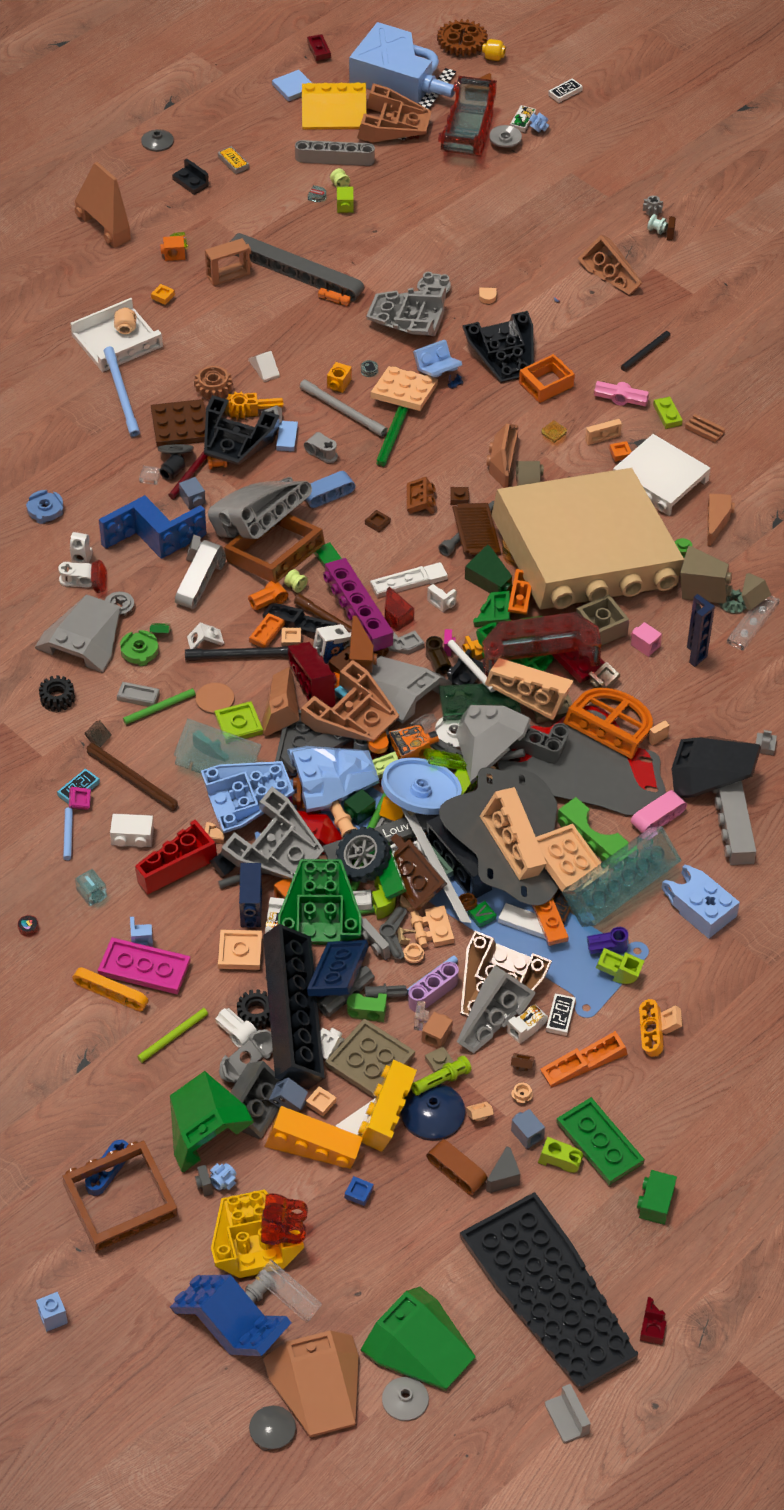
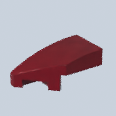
M648 1297L640 1341L662 1345L666 1328V1314L653 1304L654 1300L651 1297Z

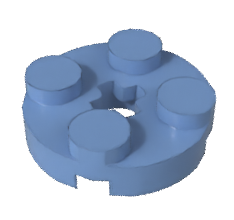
M47 490L37 491L29 497V501L26 504L29 516L39 524L46 523V521L54 520L63 515V499L54 491L53 493H48Z

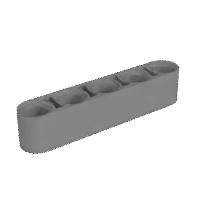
M300 140L295 143V159L302 163L369 166L375 162V147L369 143Z

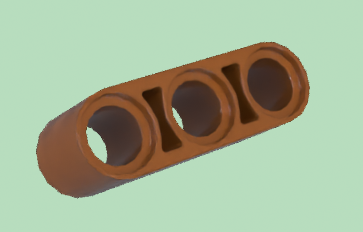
M445 1139L439 1141L426 1154L428 1161L469 1195H473L487 1182L488 1177L486 1173Z

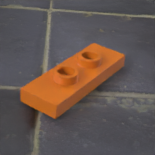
M553 897L543 905H532L548 946L567 942L569 937Z

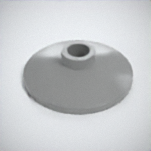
M500 125L490 131L489 138L497 146L513 147L520 143L522 134L516 127Z
M396 1378L385 1387L382 1394V1403L385 1411L392 1418L399 1421H412L419 1418L428 1406V1392L425 1386L414 1378ZM403 1393H408L410 1396L404 1398L401 1395Z

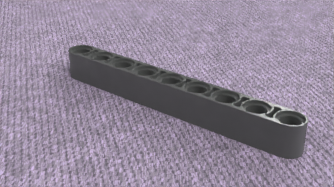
M237 233L231 239V241L243 238L245 243L249 244L251 248V262L318 289L325 288L328 291L338 292L342 296H350L351 301H355L365 288L364 284L356 278L244 234Z

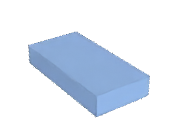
M282 421L280 423L276 445L278 451H295L298 422Z

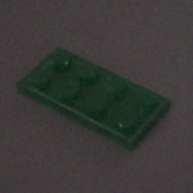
M483 683L439 686L443 721L461 720L462 715L470 705L506 706L521 713L519 702L496 690L490 692Z

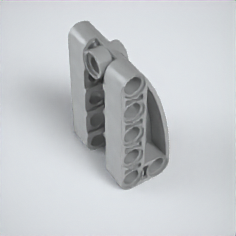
M292 477L284 478L281 481H265L251 484L230 493L211 506L208 510V517L219 537L234 538L240 534L243 538L258 539L308 498L312 492V487L309 482L293 481Z

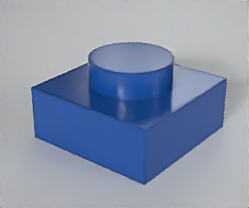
M353 1176L344 1193V1198L365 1206L374 1189V1184Z

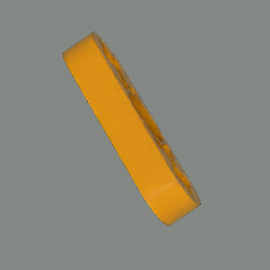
M647 999L639 1007L642 1048L650 1057H655L661 1054L664 1047L661 1009L655 1000ZM651 1007H653V1008L650 1010L652 1017H650L649 1014L647 1013V1012L649 1011V1008H651ZM656 1024V1028L653 1031H646L649 1025ZM651 1039H653V1041L655 1042L652 1049H650V1047H652Z

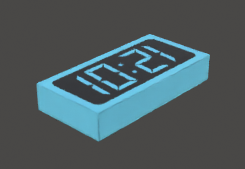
M85 768L57 791L58 797L69 804V790L71 787L92 790L100 783V779Z

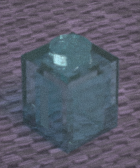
M93 869L75 878L76 889L89 906L99 903L107 897L106 885Z

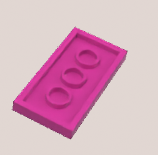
M111 937L98 968V974L178 995L190 965L191 956Z

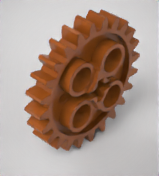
M455 19L454 23L449 21V24L444 23V27H440L437 41L438 45H441V49L445 48V52L450 51V54L456 53V56L462 54V56L468 54L470 56L471 53L481 52L483 44H486L488 41L487 30H484V26L480 27V23L475 24V21L470 23L469 19L466 22H463V19L458 22Z

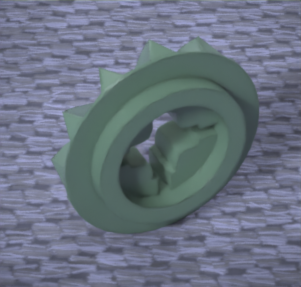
M740 589L737 591L733 590L732 596H728L726 603H719L722 609L730 613H740L746 609Z

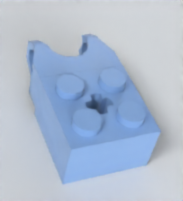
M684 865L681 874L685 878L686 884H677L674 881L664 880L662 882V890L668 896L671 904L679 910V914L709 939L737 917L740 902L703 871L689 865Z

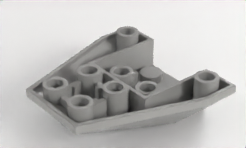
M382 656L377 658V665H373V671L370 673L399 713L397 721L402 724L415 714L416 702L431 690L441 694L452 685L450 680L434 671Z

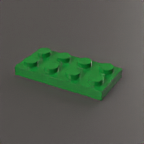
M592 1097L556 1119L559 1127L575 1146L582 1151L586 1159L608 1185L613 1184L644 1164L645 1159Z

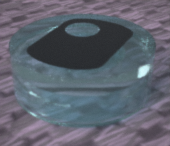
M372 360L364 361L361 364L362 375L366 377L375 376L378 373V364Z

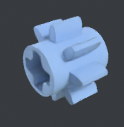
M540 112L537 115L533 113L529 119L532 122L530 126L537 132L541 130L546 131L549 127V124H547L549 119Z
M217 1163L210 1170L212 1173L210 1181L216 1189L225 1190L227 1188L230 1190L236 1184L234 1180L237 1174L231 1165L227 1163L219 1165Z

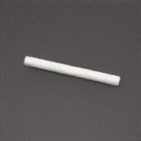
M450 640L447 645L485 685L487 676L454 640ZM485 685L490 692L495 691L493 687Z

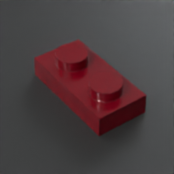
M322 34L307 37V43L316 61L331 58V52Z

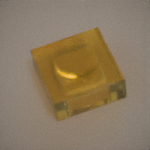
M554 420L542 428L541 431L543 436L554 443L567 433V429Z

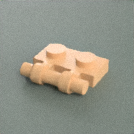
M445 906L425 909V917L419 916V912L416 910L410 913L412 917L410 920L411 925L415 928L416 942L422 948L428 946V941H432L434 947L454 943V936ZM424 926H428V932L423 930Z

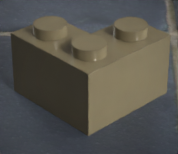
M516 461L517 486L540 482V476L544 474V467L542 464L540 465V461Z

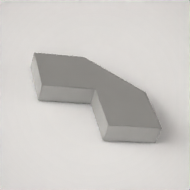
M412 631L399 638L394 633L393 646L387 648H389V651L410 654L424 648L425 643L416 631Z

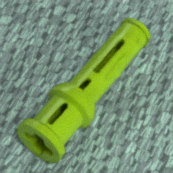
M460 1056L452 1063H445L442 1069L413 1082L411 1089L415 1095H420L445 1081H455L458 1076L471 1072V1064L465 1056Z

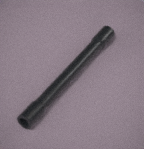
M288 646L185 649V661L219 658L288 657Z

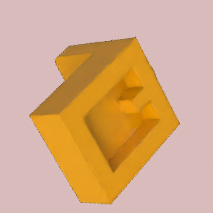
M465 636V643L462 645L463 651L466 652L470 649L472 650V658L476 660L483 659V647L479 644L478 640L471 641L469 636Z

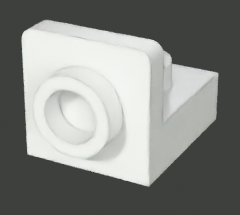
M434 584L428 587L427 601L440 611L444 612L456 604L457 591L455 589L446 594Z
M322 1028L320 1031L322 1055L325 1059H328L340 1043L345 1040L341 1037L343 1033L334 1028H331L330 1031Z

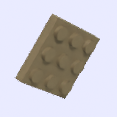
M363 1019L325 1061V1066L373 1098H376L373 1093L377 1084H382L384 1078L381 1077L385 1065L389 1066L393 1059L407 1065L414 1058L415 1051L368 1020Z

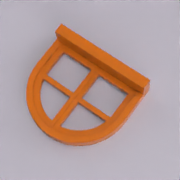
M593 688L582 693L568 708L563 723L632 759L638 746L649 735L650 728L653 725V718L647 707L635 697L611 688ZM608 698L620 701L621 703L614 709L597 699ZM591 702L611 714L603 720L583 708ZM630 706L640 716L642 723L622 712ZM620 717L640 729L634 735H631L612 723Z

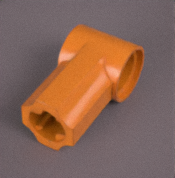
M270 581L265 586V589L249 595L248 601L253 610H258L272 603H284L289 594L279 581L277 583Z

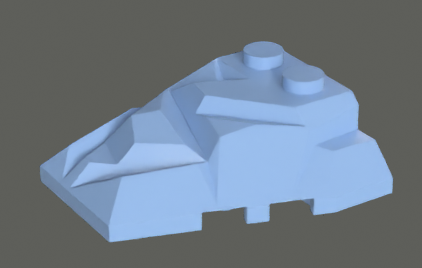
M315 746L287 749L291 764L296 767L302 785V799L307 812L327 809L332 806V802L340 798L343 801L348 798V794L358 792L361 789L366 790L379 783L369 750Z

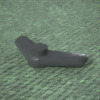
M397 907L387 921L379 928L380 935L388 942L390 952L395 959L404 958V952L396 935V931L407 913V909L403 907Z

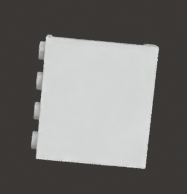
M132 298L70 323L72 337L101 372L110 369L103 351L106 347L111 346L114 348L118 365L163 347L162 333L159 330L153 331L133 308ZM125 307L133 310L137 317L136 328L129 334H121L114 328L115 312Z
M654 434L613 468V471L633 468L654 507L668 516L671 515L672 506L699 482L707 483L710 475V467Z

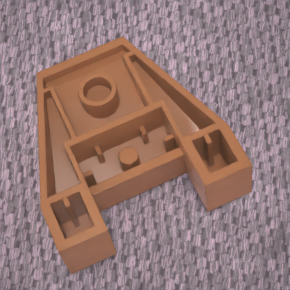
M373 83L366 108L381 112V115L378 118L364 113L357 138L374 143L426 134L432 111L388 87Z
M95 162L75 199L74 210L76 215L85 222L95 218L104 226V240L116 248L131 240L130 226L117 179L98 162Z
M354 660L340 671L339 685L346 689L348 693L334 707L330 708L313 696L301 708V721L315 732L374 742L399 718L398 712L370 673Z

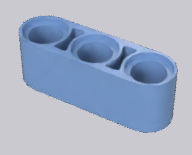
M339 471L310 483L312 492L305 500L310 507L316 508L350 494L354 491L356 485L345 471Z

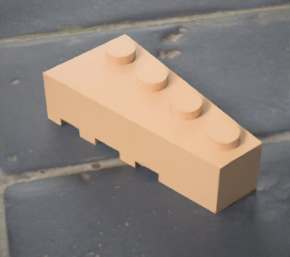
M515 787L495 791L480 814V818L519 880L539 876L547 863Z

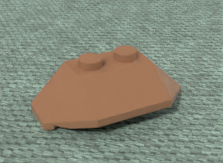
M505 424L495 435L494 442H490L489 453L491 455L487 456L486 465L489 466V474L504 488L509 486L519 425Z

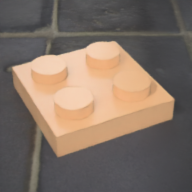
M221 930L218 969L260 970L262 931Z

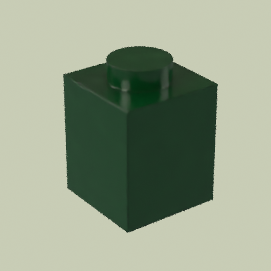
M363 789L344 801V812L349 814L352 821L357 825L372 816L376 809V801Z

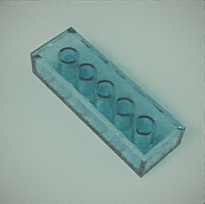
M662 826L648 828L565 889L562 894L582 927L595 926L682 860Z

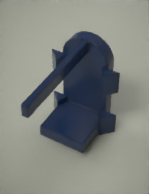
M456 374L454 381L451 380V375L449 376L448 387L450 389L464 383L459 374Z

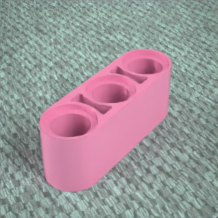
M670 790L636 812L631 818V824L644 836H648L682 814L687 807V803L673 790Z

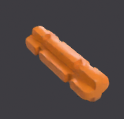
M320 288L318 291L319 298H327L326 300L338 304L341 302V305L348 306L351 301L350 296H342L341 293L328 291L325 288Z

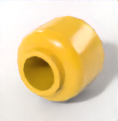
M489 39L486 44H483L482 53H485L486 59L500 61L505 56L506 46L503 41Z

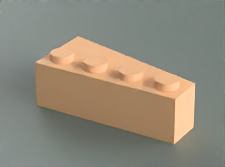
M499 658L490 670L485 685L493 687L496 691L554 720L564 704L573 680Z

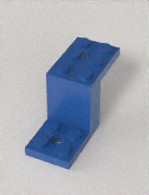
M145 495L99 519L101 545L105 549L137 533L160 559L190 544L193 535L200 536L201 538L207 535L205 509L201 505L170 521Z
M231 1275L195 1276L190 1281V1286L185 1291L180 1292L175 1297V1302L170 1306L175 1314H196L229 1355L262 1356L292 1323L287 1316H264Z

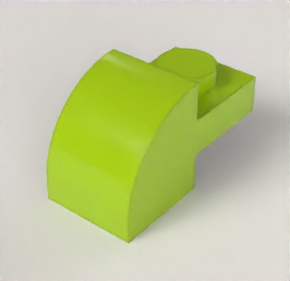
M377 876L374 880L376 891H372V905L378 920L389 916L394 911L396 897L390 900L385 897L381 882Z
M604 948L596 969L614 976L612 980L614 982L630 984L637 980L644 960L626 952L624 956H621Z

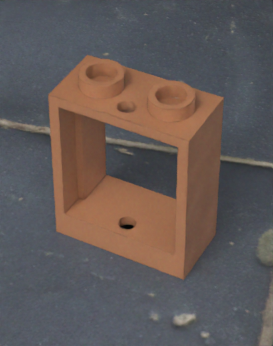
M243 238L205 250L206 276L213 286L250 275V267L252 266L250 260L251 248L249 244L245 243ZM239 254L238 263L218 268V260Z

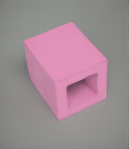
M645 622L639 627L634 628L631 633V646L648 657L661 646L662 634Z

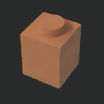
M433 1012L422 1029V1042L436 1049L443 1047L452 1033L453 1020L444 1014Z

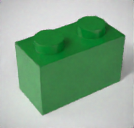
M651 1170L649 1178H644L642 1190H645L644 1196H639L637 1209H640L639 1218L665 1225L677 1176Z

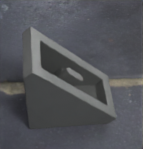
M506 1146L487 1179L486 1191L489 1193L520 1185V1171L512 1150L508 1146Z

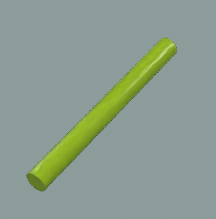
M202 1008L140 1053L137 1056L138 1060L143 1063L208 1015L207 1010Z

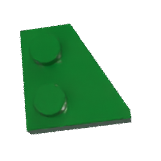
M510 591L491 592L487 602L481 607V613L478 618L473 620L474 627H482L496 622L497 625H502L505 621L510 620V612H508Z

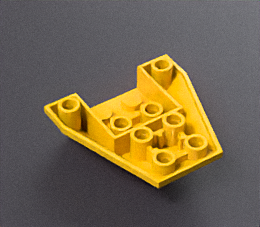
M265 1189L221 1198L211 1245L215 1266L238 1278L257 1275L261 1270L271 1272L284 1269L304 1248L300 1230L287 1214L283 1229L285 1212Z

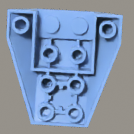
M282 761L220 764L201 770L209 800L223 833L242 828L264 814L259 809V801L271 787H274L287 798L294 794Z

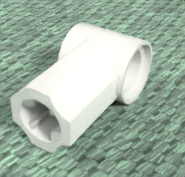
M229 1008L221 1010L215 1018L216 1023L230 1035L232 1042L238 1048L249 1040L248 1036L251 1033L257 1031L251 1022H244Z

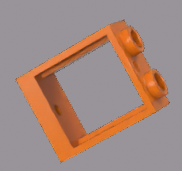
M554 354L521 369L519 373V383L539 403L574 387V372ZM550 371H553L560 378L546 386L537 379Z

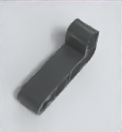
M557 723L552 727L548 735L528 727L525 736L520 741L516 740L509 747L516 750L524 749L528 755L548 763H555L559 760L566 746L569 728L563 723Z

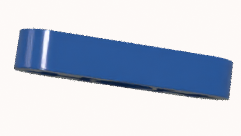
M124 1140L114 1141L101 1158L106 1157L111 1151H120L122 1148H126L128 1143ZM125 1162L115 1165L109 1172L102 1171L86 1178V1191L93 1196L102 1194ZM99 1180V1186L95 1185L92 1187L91 1183L95 1184Z

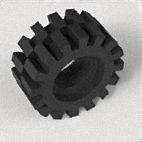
M56 675L55 679L53 676H50V680L44 679V683L41 682L39 687L41 705L45 706L47 710L51 708L52 712L55 709L61 712V708L65 711L67 706L71 707L72 702L74 703L75 701L74 686L71 680H66L64 676L60 679V675ZM55 691L64 692L62 695L59 696L50 695Z
M259 989L256 990V993H253V990H249V995L246 992L243 993V997L240 996L239 1002H237V1016L244 1022H251L256 1030H259L260 1026L265 1029L266 1024L270 1026L267 992L263 991L261 994ZM252 1006H261L264 1008V1011L259 1014H252L248 1012V1009Z

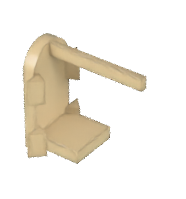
M398 928V940L401 946L408 945L411 940L403 936L404 931L416 933L415 930Z

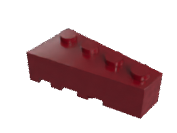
M310 642L288 646L289 664L296 679H299L301 689L306 691L307 701L315 696L330 708L336 705L334 684L337 683L336 675L334 672H331L329 665L324 662L317 649Z

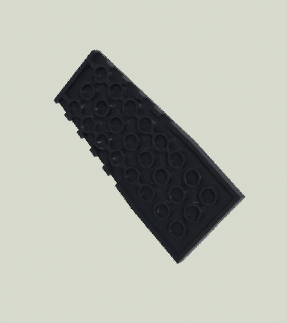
M535 1192L460 1232L461 1240L496 1290L579 1390L586 1389L638 1358V1352L633 1349L629 1342L630 1338L618 1324V1318L615 1313L612 1314L604 1295H601L597 1289L592 1275L590 1276L586 1271V1265L574 1245Z

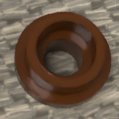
M464 893L459 896L465 911L474 909L478 904L477 899L472 893Z

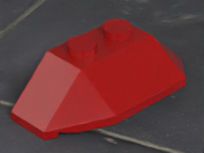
M297 810L322 847L342 839L341 834L328 815Z

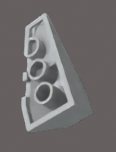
M495 965L481 986L457 1043L475 1053L493 1037V1034L498 1029L504 1028L508 1024L509 1019L516 1014H521L536 992Z

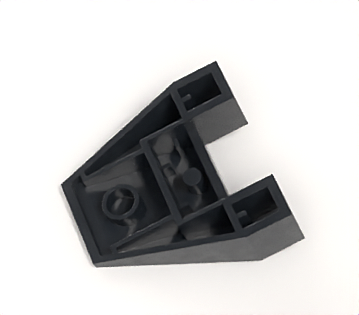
M212 395L206 407L204 455L239 465L274 441L279 430L280 415L263 410L255 427L227 419L229 400Z

